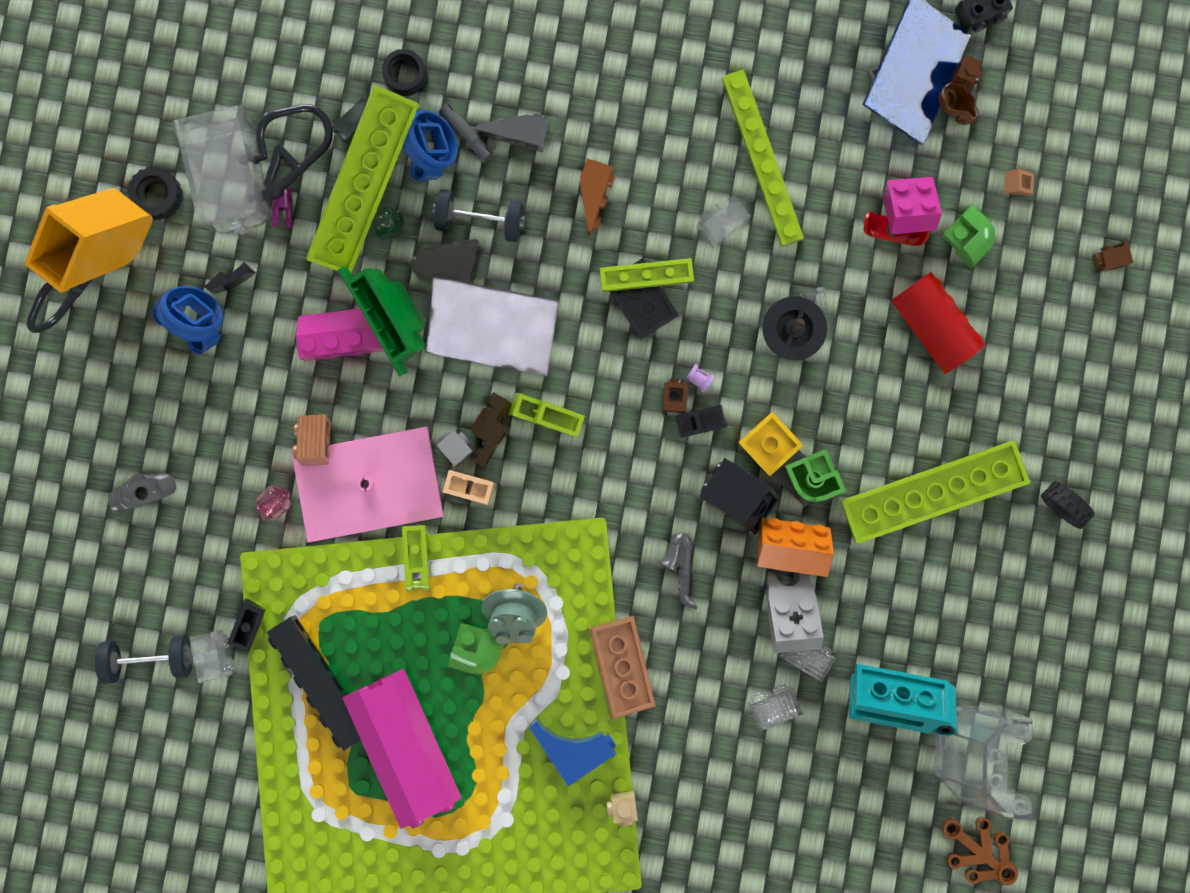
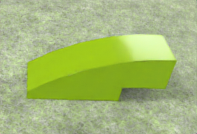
M515 393L508 413L510 416L577 438L585 417L584 415L521 393Z

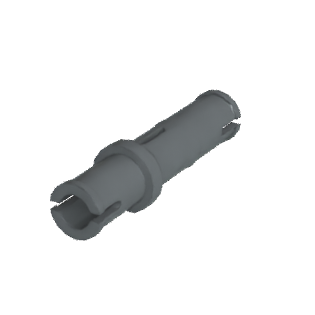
M450 103L442 106L439 114L446 119L466 142V147L472 149L483 163L490 160L494 152L481 140L482 136L473 131Z

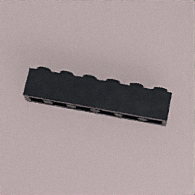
M296 615L290 616L269 630L267 634L269 635L268 641L275 650L278 649L282 655L280 659L287 669L290 668L295 675L293 677L294 682L300 689L303 688L308 695L306 696L307 702L319 712V720L325 728H329L332 732V740L335 745L345 751L360 741V736L343 700V697L348 694Z

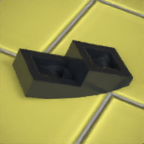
M243 262L229 276L220 271L204 287L213 294L221 293L244 283L256 272Z
M722 405L675 416L681 438L727 427Z

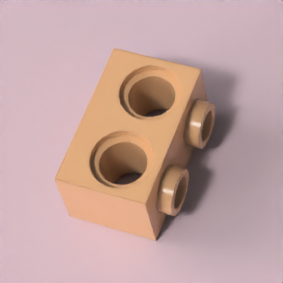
M449 470L443 493L490 505L496 483Z

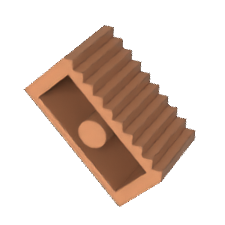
M325 414L298 416V424L294 425L297 445L293 446V457L301 466L329 465L331 422Z

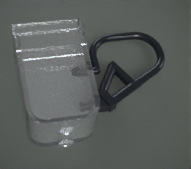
M299 104L268 113L259 122L256 137L253 118L241 105L173 121L197 217L208 227L220 234H244L248 232V229L265 224L271 215L269 201L282 197L284 195L283 192L328 150L333 137L329 117L322 109L311 104ZM302 112H310L318 116L323 123L325 131L322 144L300 164L281 144L277 145L264 179L261 161H265L268 158L264 141V132L268 124L274 119ZM281 159H283L292 171L275 185L274 181Z

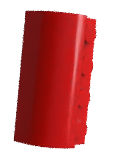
M932 272L891 300L944 374L963 364L985 346L980 334L974 330L968 322V318L959 310L954 299L948 295L942 287L940 280Z

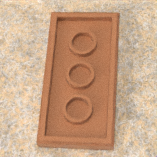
M634 616L589 627L610 718L616 719L655 707Z

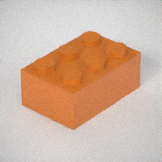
M761 518L757 536L758 567L828 577L834 555L831 528L823 525L803 524L798 521L789 522L776 518Z

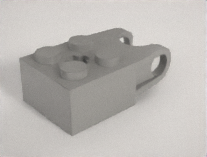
M768 571L767 613L774 653L821 649L824 636L816 594L809 574L799 573V582L797 584L785 586L778 581L774 571Z

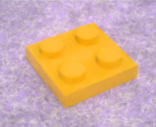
M773 412L738 442L768 477L803 447L802 443Z

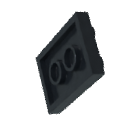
M641 258L633 264H641L646 262L643 258ZM661 286L609 291L640 341L679 317V314Z

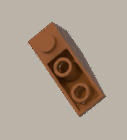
M587 158L580 177V188L588 235L592 236L593 230L598 231L601 218L598 215L600 209L605 210L609 198L605 194L608 187H613L616 175L613 174L612 166Z

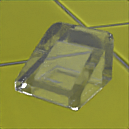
M825 287L805 290L800 293L801 297L813 301L823 312L828 311Z

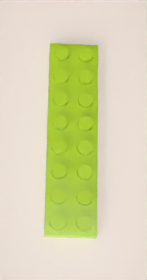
M374 84L306 257L307 261L336 271L340 268L348 267L352 273L419 104Z
M1012 440L840 500L854 542L859 544L1028 485L1030 480L1016 442Z

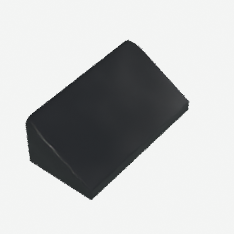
M245 598L227 644L249 652L266 609Z

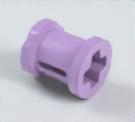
M695 364L686 377L685 382L688 383L690 381L704 393L715 376L708 375Z

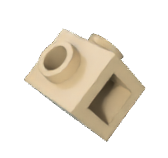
M634 791L611 794V802H607L608 816H613L614 824L619 823L620 826L632 825L633 821H638Z

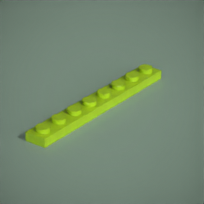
M743 69L722 76L724 88L780 245L784 247L801 241L804 237L745 71Z

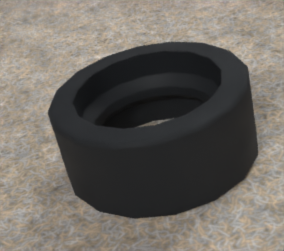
M397 49L384 59L382 76L388 88L394 93L401 96H409L419 92L424 86L427 78L426 68L417 53L409 49ZM400 61H412L418 71L416 79L406 85L397 84L391 76L392 67Z

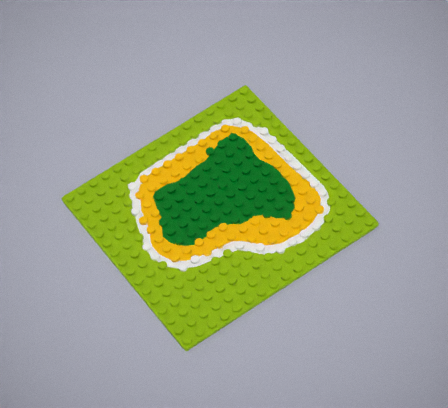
M604 518L428 534L430 590L425 591L420 588L406 592L403 537L244 552L240 555L243 599H250L266 609L251 649L248 652L268 893H607L638 890L641 888L636 821H633V824L628 826H620L619 823L614 824L613 816H608L607 802H611V794L632 791L625 716L616 719L610 718L588 629L589 627L616 620L607 525ZM421 572L413 573V579H421ZM514 584H523L522 591L535 595L545 604L547 618L542 625L535 628L532 642H509L504 644L501 657L496 667L490 672L476 675L448 667L461 623L488 630L489 621L482 613V602L489 594L499 590L513 589ZM296 615L347 694L404 669L462 797L454 803L455 807L445 813L440 811L424 819V823L416 828L411 829L410 826L400 829L362 741H358L345 751L335 745L332 740V732L320 722L319 712L307 702L306 696L308 695L303 688L300 689L294 682L293 677L295 675L290 668L287 669L280 659L282 655L278 649L275 650L270 645L267 632L290 616ZM538 718L551 732L572 739L587 738L603 731L605 736L609 734L617 746L614 747L615 755L568 786L530 730L529 725Z

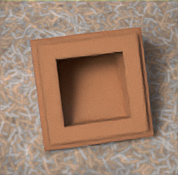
M1021 169L1007 171L1005 173L1004 193L1032 196L1034 173Z

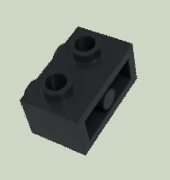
M961 0L955 11L966 34L971 31L977 33L985 29L987 24L992 22L995 24L1003 22L1008 18L1007 15L1011 12L1013 6L1010 0Z

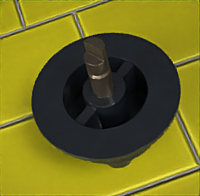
M800 296L785 297L775 302L767 311L762 325L763 337L767 346L777 356L792 361L804 360L818 352L824 344L827 336V321L823 311L813 301Z

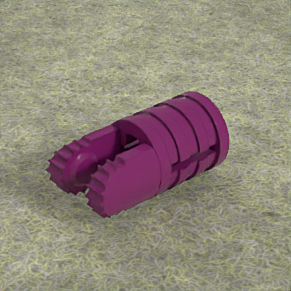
M289 186L283 192L284 195L282 197L272 200V227H278L279 211H285L286 228H292V186Z

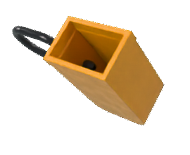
M116 188L46 207L24 262V265L46 281L38 292L26 323L28 330L32 333H41L50 329L61 320L94 278L129 264L137 256L153 221L152 216ZM53 288L60 293L71 291L52 317L39 325H35L43 302Z

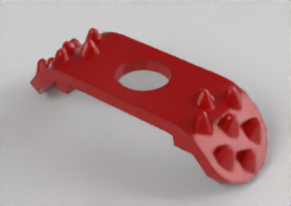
M868 212L863 221L864 233L873 238L910 246H921L929 237L930 231L901 233L896 236H890L886 231L889 224L887 217L873 212Z

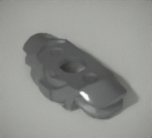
M138 473L109 493L108 502L111 509L115 512L128 510L173 494L176 490V483L174 478L168 473L157 475L155 473ZM138 487H145L147 489L148 496L146 499L140 500L136 497L135 491Z

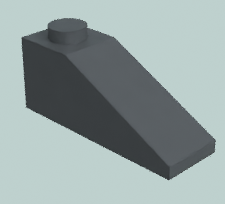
M526 114L477 124L476 131L485 138L543 152L550 123L541 114H533V116Z

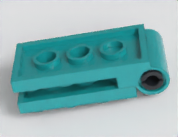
M857 664L855 674L852 673L850 676L849 719L928 734L933 730L939 736H953L958 732L956 688L946 680Z

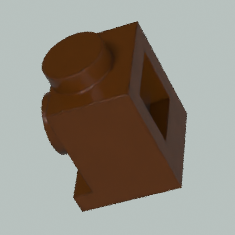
M965 55L957 65L951 83L966 84L967 91L971 93L974 85L978 83L982 75L980 70L982 61Z
M1123 241L1116 246L1114 244L1103 247L1100 253L1092 256L1093 265L1097 268L1098 273L1126 267L1134 263L1128 241Z
M669 379V383H664L662 412H686L688 384H683V380ZM676 392L679 395V399L672 400L670 397L671 393Z

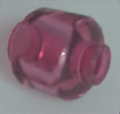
M268 486L256 498L257 512L264 519H278L291 506L290 493L282 486Z

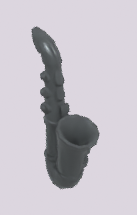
M679 532L670 540L667 554L658 564L675 573L677 565L680 566L678 570V575L680 576L678 579L680 602L696 610L698 607L695 602L688 597L691 550H693L692 539L687 533Z

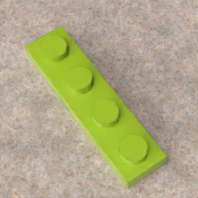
M692 258L600 268L602 292L694 282Z

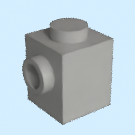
M447 431L438 439L440 443L437 444V447L455 467H458L474 453L468 446L471 441L463 432L458 434L456 431L451 433Z

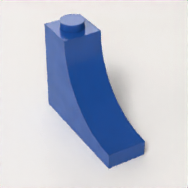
M538 718L529 725L530 730L568 786L615 755L614 747L617 745L609 734L605 736L603 731L587 738L572 739L551 732Z

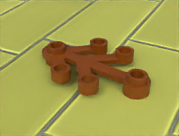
M978 817L975 821V826L980 832L981 846L962 832L961 824L955 819L949 818L942 823L941 830L947 838L959 840L975 853L963 856L950 853L946 858V862L951 868L958 869L961 866L988 864L993 868L992 870L979 872L974 868H968L964 876L969 883L977 884L979 881L997 880L1000 884L1008 886L1016 882L1018 870L1009 859L1008 844L1010 839L1002 831L994 834L993 840L999 847L998 861L992 856L991 822L986 817ZM982 821H986L987 823L984 828H980V823ZM949 824L954 825V829L952 831H947V826ZM1000 836L1005 837V840L1002 843L998 842V838ZM957 857L958 862L952 865L951 859ZM1004 869L1009 870L1007 876H1002V871ZM975 872L976 877L972 880L969 879V875Z

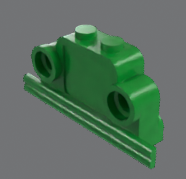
M348 267L338 269L398 376L407 374L408 371L402 361L405 362L411 359L413 355L424 349V341L418 332L425 328V322L405 287L399 281L389 282L387 276L379 269L365 268L355 276H352Z

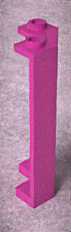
M402 669L343 697L400 829L410 826L411 829L416 828L424 823V819L440 811L445 813L455 807L454 803L462 797L405 670Z

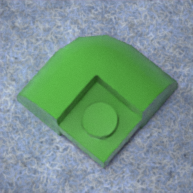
M972 204L941 236L957 250L955 254L972 269L992 248L995 241V229L990 220Z
M826 449L785 466L794 489L799 496L807 501H824L846 492L838 470L834 469Z
M461 623L448 667L469 674L481 675L488 673L496 667L504 644L497 643L496 637L487 629Z

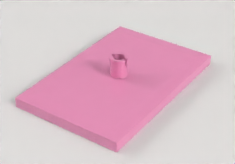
M428 427L332 444L329 447V465L301 466L294 459L292 452L308 543L444 517Z

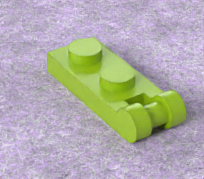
M426 525L402 527L406 592L420 588L423 591L430 590ZM421 572V579L414 580L413 573Z

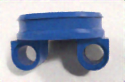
M428 110L416 111L403 144L406 153L413 161L410 166V173L416 181L437 180L443 176L442 171L454 163L457 157V140L453 130L441 116ZM429 132L431 133L436 150L428 149L424 136Z
M180 286L169 289L163 294L161 300L155 302L152 310L154 320L171 334L187 340L192 352L200 355L218 344L221 337L218 331L224 317L219 303L210 294L198 288ZM186 306H189L201 318L195 322L184 314Z

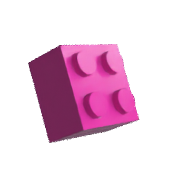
M933 177L887 180L883 201L891 234L937 231L942 211Z

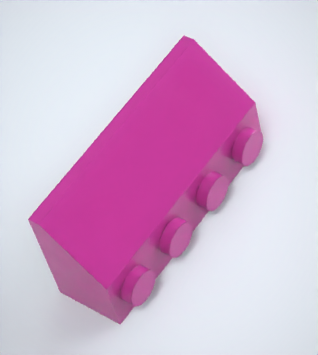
M360 308L298 316L296 331L298 357L304 362L384 351Z

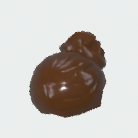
M953 82L942 88L938 97L941 110L948 115L955 116L956 122L959 124H973L978 117V108L975 106L976 99L967 91L966 84Z

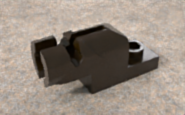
M494 392L488 400L493 410L483 408L472 426V433L487 442L485 446L481 445L475 454L477 458L475 462L484 468L509 430L501 422H505L512 403Z

